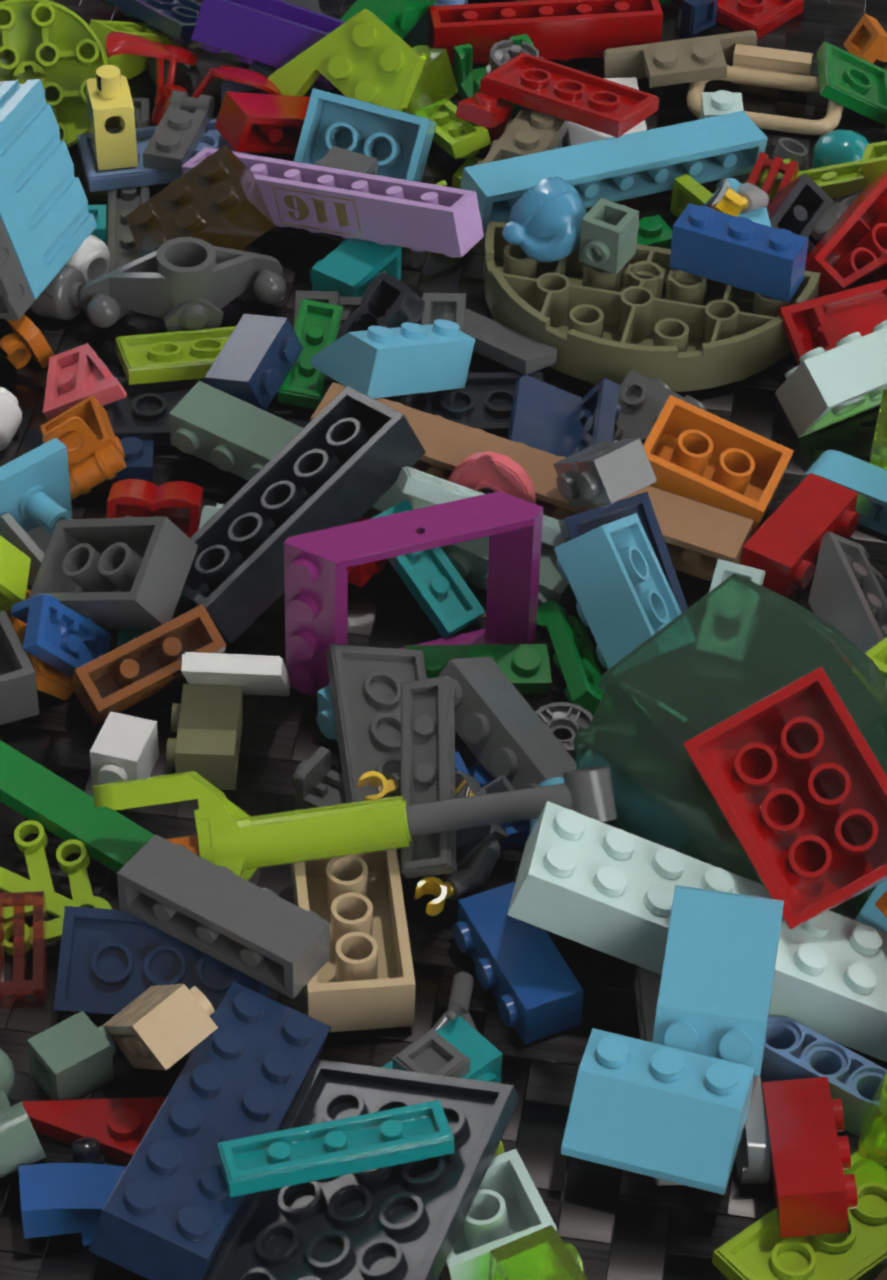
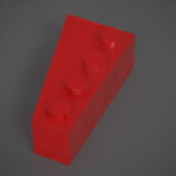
M887 170L872 180L807 255L805 271L820 273L818 297L844 291L887 264Z

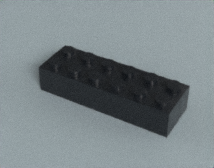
M347 386L190 538L198 545V549L175 609L179 613L184 614L203 604L223 640L231 645L285 592L284 542L288 537L355 523L396 483L402 467H412L426 453L404 414Z

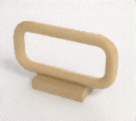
M736 44L733 66L727 65V78L713 79L752 86L820 93L819 77L810 76L813 53ZM712 80L690 82L687 94V107L698 119L700 118L702 92H704L706 83ZM829 100L826 116L819 120L749 111L744 112L759 129L820 136L831 132L838 126L842 117L843 106Z

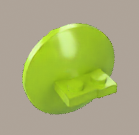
M49 0L0 2V81L17 80L18 84H25L27 80L40 79L45 90V102L51 105L60 128V140L65 141L68 149L78 143L77 135L89 133L86 81L90 78H96V70L99 67L108 65L101 42L91 27L80 16L63 5Z

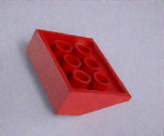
M822 666L683 743L684 749L771 899L784 901L782 918L789 930L887 880V776Z

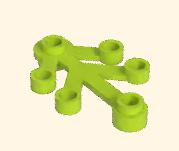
M27 820L16 827L14 839L19 850L25 855L30 880L0 866V891L15 897L0 902V924L6 923L0 929V942L5 952L11 956H21L33 947L60 940L62 937L65 906L112 909L105 899L93 896L87 871L90 858L85 845L81 841L67 840L60 844L56 851L59 866L69 877L73 899L71 900L54 891L45 852L48 838L42 824L35 820ZM30 834H38V837L31 842L23 841ZM72 853L81 854L75 861H65ZM41 912L57 917L32 927H28L25 922L17 920ZM24 934V937L19 942H8L13 935Z

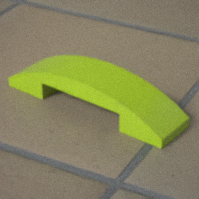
M887 141L867 144L862 159L859 161L798 171L795 179L806 173L831 199L861 191L873 179L887 170ZM791 159L783 160V162L789 164L791 161ZM767 169L759 184L760 189L762 188L764 181L767 177V174L769 172V170ZM778 174L769 199H773L776 195L784 174Z

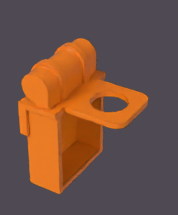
M94 395L40 426L43 434V443L57 438L67 446L72 500L82 494L90 493L92 488L107 479L115 478L117 473L127 468L123 459L126 455L121 441L117 436L115 437L107 412Z

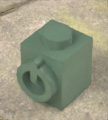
M601 198L581 219L579 261L594 266L601 271L617 274L636 253L637 235L640 227L639 211Z

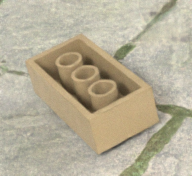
M397 849L292 863L291 874L294 904L304 910L313 911L322 919L330 922V959L304 987L306 1015L331 1026L330 1032L415 1026L416 984Z

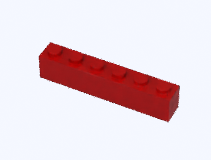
M531 0L429 6L428 46L433 67L453 68L454 46L471 44L473 47V65L481 64L487 66L489 64L490 50L495 43L509 40L511 36L522 34L529 36L533 46L540 51L539 57H543L545 60L568 61L575 58L592 57L603 59L604 50L661 42L663 12L659 0Z

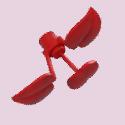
M110 32L105 41V51L108 58L120 54H134L156 58V98L151 122L158 126L170 105L172 92L174 90L187 92V89L174 85L177 62L195 65L198 61L197 55L182 47L163 45L123 32ZM164 59L168 60L169 63L166 84H164ZM221 65L220 68H211L191 97L199 98L215 78L250 85L274 95L282 94L276 85L263 74L249 69Z

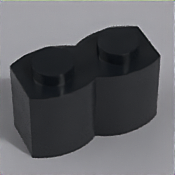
M384 271L368 285L363 294L360 308L351 313L344 321L338 332L337 340L348 332L366 331L369 326L398 328L401 327L402 323L406 322L417 324L423 314L425 301L406 284Z

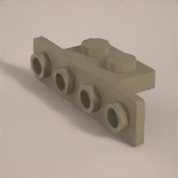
M754 30L606 49L603 55L604 78H648L650 88L727 78V65L733 66L735 45L757 46V35Z
M521 106L517 116L508 121L505 132L500 139L493 141L485 159L478 161L476 165L553 150L568 131L569 121Z

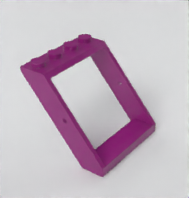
M498 491L288 537L284 542L286 670L289 675L290 687L301 693L318 698L317 691L330 684L325 653L330 644L348 645V567L489 536L486 628L415 645L536 644L543 507Z

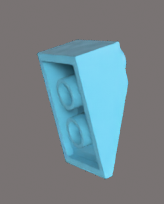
M675 885L652 1043L755 1067L754 1075L760 1076L783 915V900Z

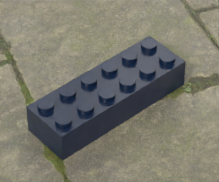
M233 981L212 1017L213 1022L218 1028L193 1050L104 1205L89 1251L149 1280H203L245 1195L230 1198L218 1158L217 1143L279 1131L314 1060L320 1058L331 1026Z

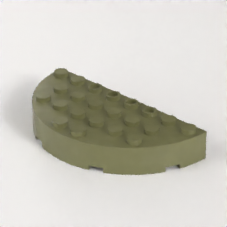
M489 220L486 230L484 293L494 320L556 348L557 362L549 367L571 377L587 381L593 386H596L604 378L621 385L631 369L648 379L655 377L663 381L673 392L702 390L743 381L779 362L792 351L783 329V320L778 316L777 311L781 307L818 297L820 273L805 271L804 280L788 303L669 267L671 249L637 244L635 255L617 274H613L580 262L579 248L571 255L558 261L538 262L531 259L519 245H512L504 239L502 230L507 223Z

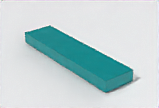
M436 1100L217 1143L219 1162L231 1198L454 1154V1137L441 1102Z

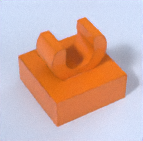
M864 14L843 45L849 53L872 64L876 59L887 62V33L876 18Z
M25 314L19 320L7 321L14 333L4 336L0 340V347L8 355L6 357L16 370L26 366L31 357L42 368L49 365V357L55 354L37 326Z

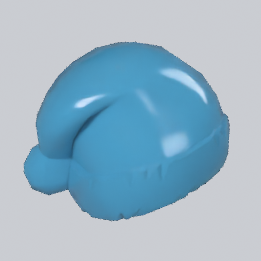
M557 176L553 178L548 177L528 189L512 206L509 212L510 222L504 226L502 236L508 243L519 245L531 259L538 262L558 261L571 255L579 248L581 219L587 214L586 208L581 201L578 191L569 182Z

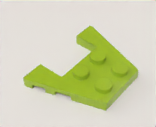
M364 9L272 73L268 79L276 85L282 95L304 96L320 74H322L348 98L402 112L403 108L407 109L426 60L376 15Z

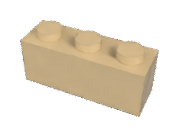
M185 984L151 986L102 1025L108 1030L114 1043L134 1068L167 1070L218 1028L210 1018V1015L215 1012L210 1001L196 986L188 989Z

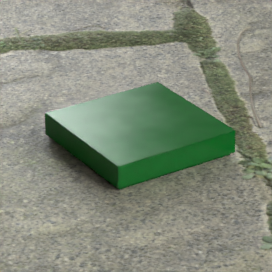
M823 42L817 50L820 95L886 126L887 70L828 42Z

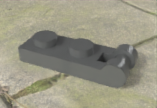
M174 90L171 95L170 105L143 152V167L183 173L181 166L190 160L212 119L215 108L214 96L201 94L199 98L189 97L187 92Z

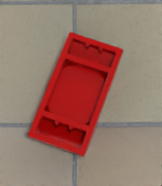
M887 279L781 307L777 314L783 320V329L798 366L801 364L799 358L807 352L818 347H823L826 352L836 348L838 341L852 333L860 332L862 337L873 333L872 329L876 325L887 320Z

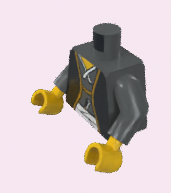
M455 770L456 798L515 790L504 775L499 776L481 788L474 777ZM376 771L364 773L359 778L356 787L362 788L363 786L371 785L378 790L379 794L366 796L363 801L380 799L387 795L390 797L401 796V772L389 774L387 779ZM496 824L456 830L457 873L427 876L421 879L416 887L414 899H420L426 894H432L437 897V899L427 904L426 913L428 915H439L443 911L446 898L456 900L487 883L501 855V846L508 839V834L503 825Z

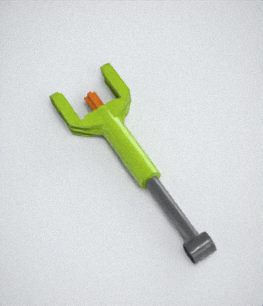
M610 766L564 772L563 784L413 804L407 806L403 796H395L259 816L248 815L228 800L222 791L195 771L91 786L94 807H108L114 811L198 799L199 807L194 810L197 835L166 840L186 847L193 854L217 866L228 868L235 875L249 881L258 868L410 847V842H412V835L417 836L538 819L547 801L600 822L617 819Z

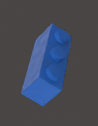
M689 203L673 225L669 267L789 303L804 280L809 238L794 234L786 229H777L759 224L745 217H735L712 210L707 206Z
M515 882L458 900V921L453 924V935L459 950L462 953L468 952L475 963L476 975L483 989H490L497 999V1006L502 1021L507 1027H514L525 1045L581 1025L584 990L546 930L507 915Z

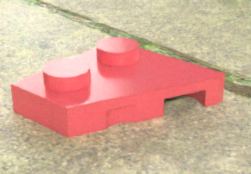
M88 343L49 357L43 414L48 421L91 395H94L102 406L126 398L127 393L118 379L111 374L107 366L99 359Z

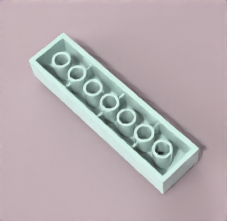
M547 801L526 841L507 915L662 975L675 885L769 899L771 897L762 884ZM829 910L792 930H789L782 918L769 1017L778 1015L794 1019L836 1043L887 1062V933Z

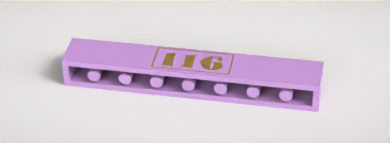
M208 147L202 149L181 166L183 175L219 149ZM233 152L253 172L273 223L277 227H293L305 229L311 233L322 232L339 235L344 239L356 238L372 241L378 245H395L410 248L413 251L445 254V256L451 258L462 257L467 254L484 237L476 191Z

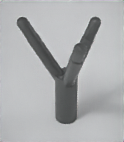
M459 972L454 975L447 1011L433 1026L432 1029L434 1031L455 1020L459 1015L477 1031L469 1013L474 979L469 973Z

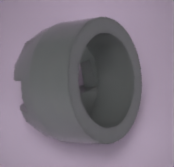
M780 138L774 149L773 160L775 156L783 158V160L791 159V161L798 162L800 167L808 154V150L796 140Z

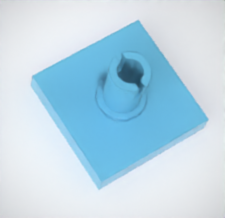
M57 438L0 467V516L9 513L25 532L42 526L50 535H53L58 520H73L70 518L73 515L67 446Z

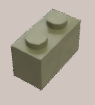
M183 685L181 703L172 704L171 732L177 733V738H168L167 767L175 768V773L195 771L219 790L236 789L243 727L242 686Z

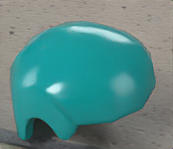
M852 130L827 132L819 138L815 145L812 169L859 161L862 159L866 145L869 142L864 136Z

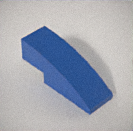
M93 1163L18 1165L24 1239L81 1232L82 1245H91L101 1211L126 1167Z

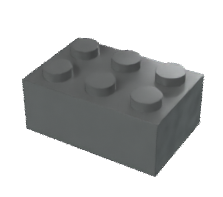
M166 516L58 520L28 599L37 594L45 593L59 599L60 603L76 613L91 618L96 625L103 629H155L172 619L198 545Z

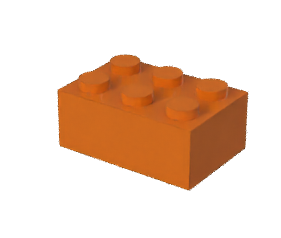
M672 395L669 396L643 445L657 479V482L651 484V486L754 520L752 535L758 530L794 450Z

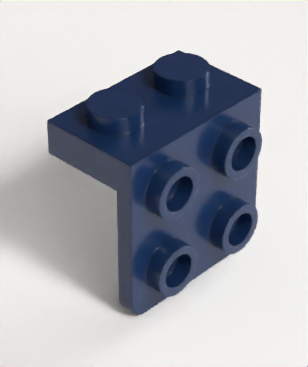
M523 375L515 384L508 440L521 442L527 446L566 458L597 442L614 441V425L621 410L620 404L617 403L620 384L604 378L581 398L528 375Z

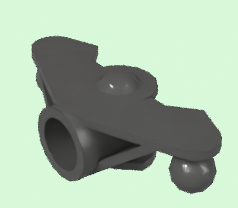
M179 237L168 240L158 250L89 281L81 288L79 300L82 308L87 313L89 321L98 328L113 326L118 319H121L129 310L163 319L167 332L219 328L223 319L221 309L235 298L239 297L246 301L256 296L264 304H275L285 296L287 287L283 278L282 266L272 256L213 246L198 238Z

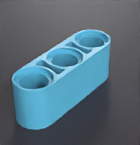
M827 450L822 453L803 475L799 484L811 472L857 492L855 512L859 513L858 524L887 535V470L837 450Z

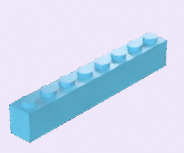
M744 111L626 134L619 138L611 137L464 167L460 189L476 191L483 230H486L489 220L509 223V212L512 206L528 189L548 177L553 178L557 176L569 182L578 191L585 208L593 207L601 198L617 202L673 190L674 178L686 173L699 184L751 173L760 152L765 153L768 138Z

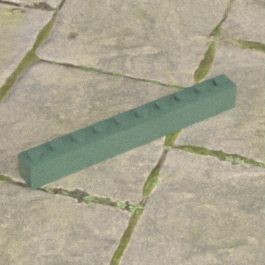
M201 381L169 413L171 445L184 453L192 454L214 464L223 471H229L248 481L303 429ZM396 482L361 517L371 519L406 499L414 510L436 504L402 493ZM489 536L441 546V549L465 582L487 591ZM541 542L538 609L543 603L553 600L561 605L568 614L577 602L571 585L564 581L558 571V557L554 550L555 546Z

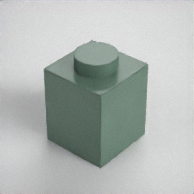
M84 1011L27 1040L31 1075L51 1100H77L114 1080L113 1056L116 1054L114 1040L105 1027H96Z

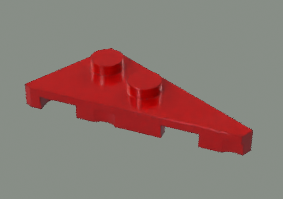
M166 1097L21 1102L36 1133L72 1145L79 1138H96L101 1144L100 1153L104 1154L105 1158L127 1166Z

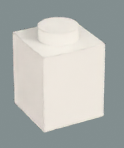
M110 711L90 750L92 786L149 777L159 757L157 721Z

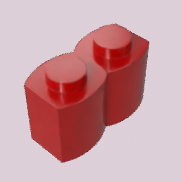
M126 479L112 484L107 500V518L166 516L189 538L199 530L203 510V488L183 481L168 482L156 486L151 482L140 479Z

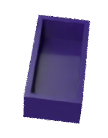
M203 0L191 40L199 42L198 46L206 51L221 53V50L237 54L236 59L243 63L259 65V62L274 66V71H277L344 24L345 21L281 0ZM322 74L313 83L315 86L323 89H334V85Z

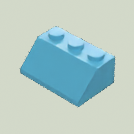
M443 319L435 320L433 324L429 325L406 322L402 323L401 327L398 328L369 326L366 331L348 332L312 356L310 365L345 387L349 386L372 399L465 388L475 339L460 331V326L457 323Z
M637 513L602 525L554 548L558 557V571L564 581L571 585L577 599L576 608L581 621L587 627H590L597 643L596 653L602 666L610 671L613 679L695 642Z
M593 1028L578 1069L562 1141L561 1154L725 1195L750 1109L755 1067Z

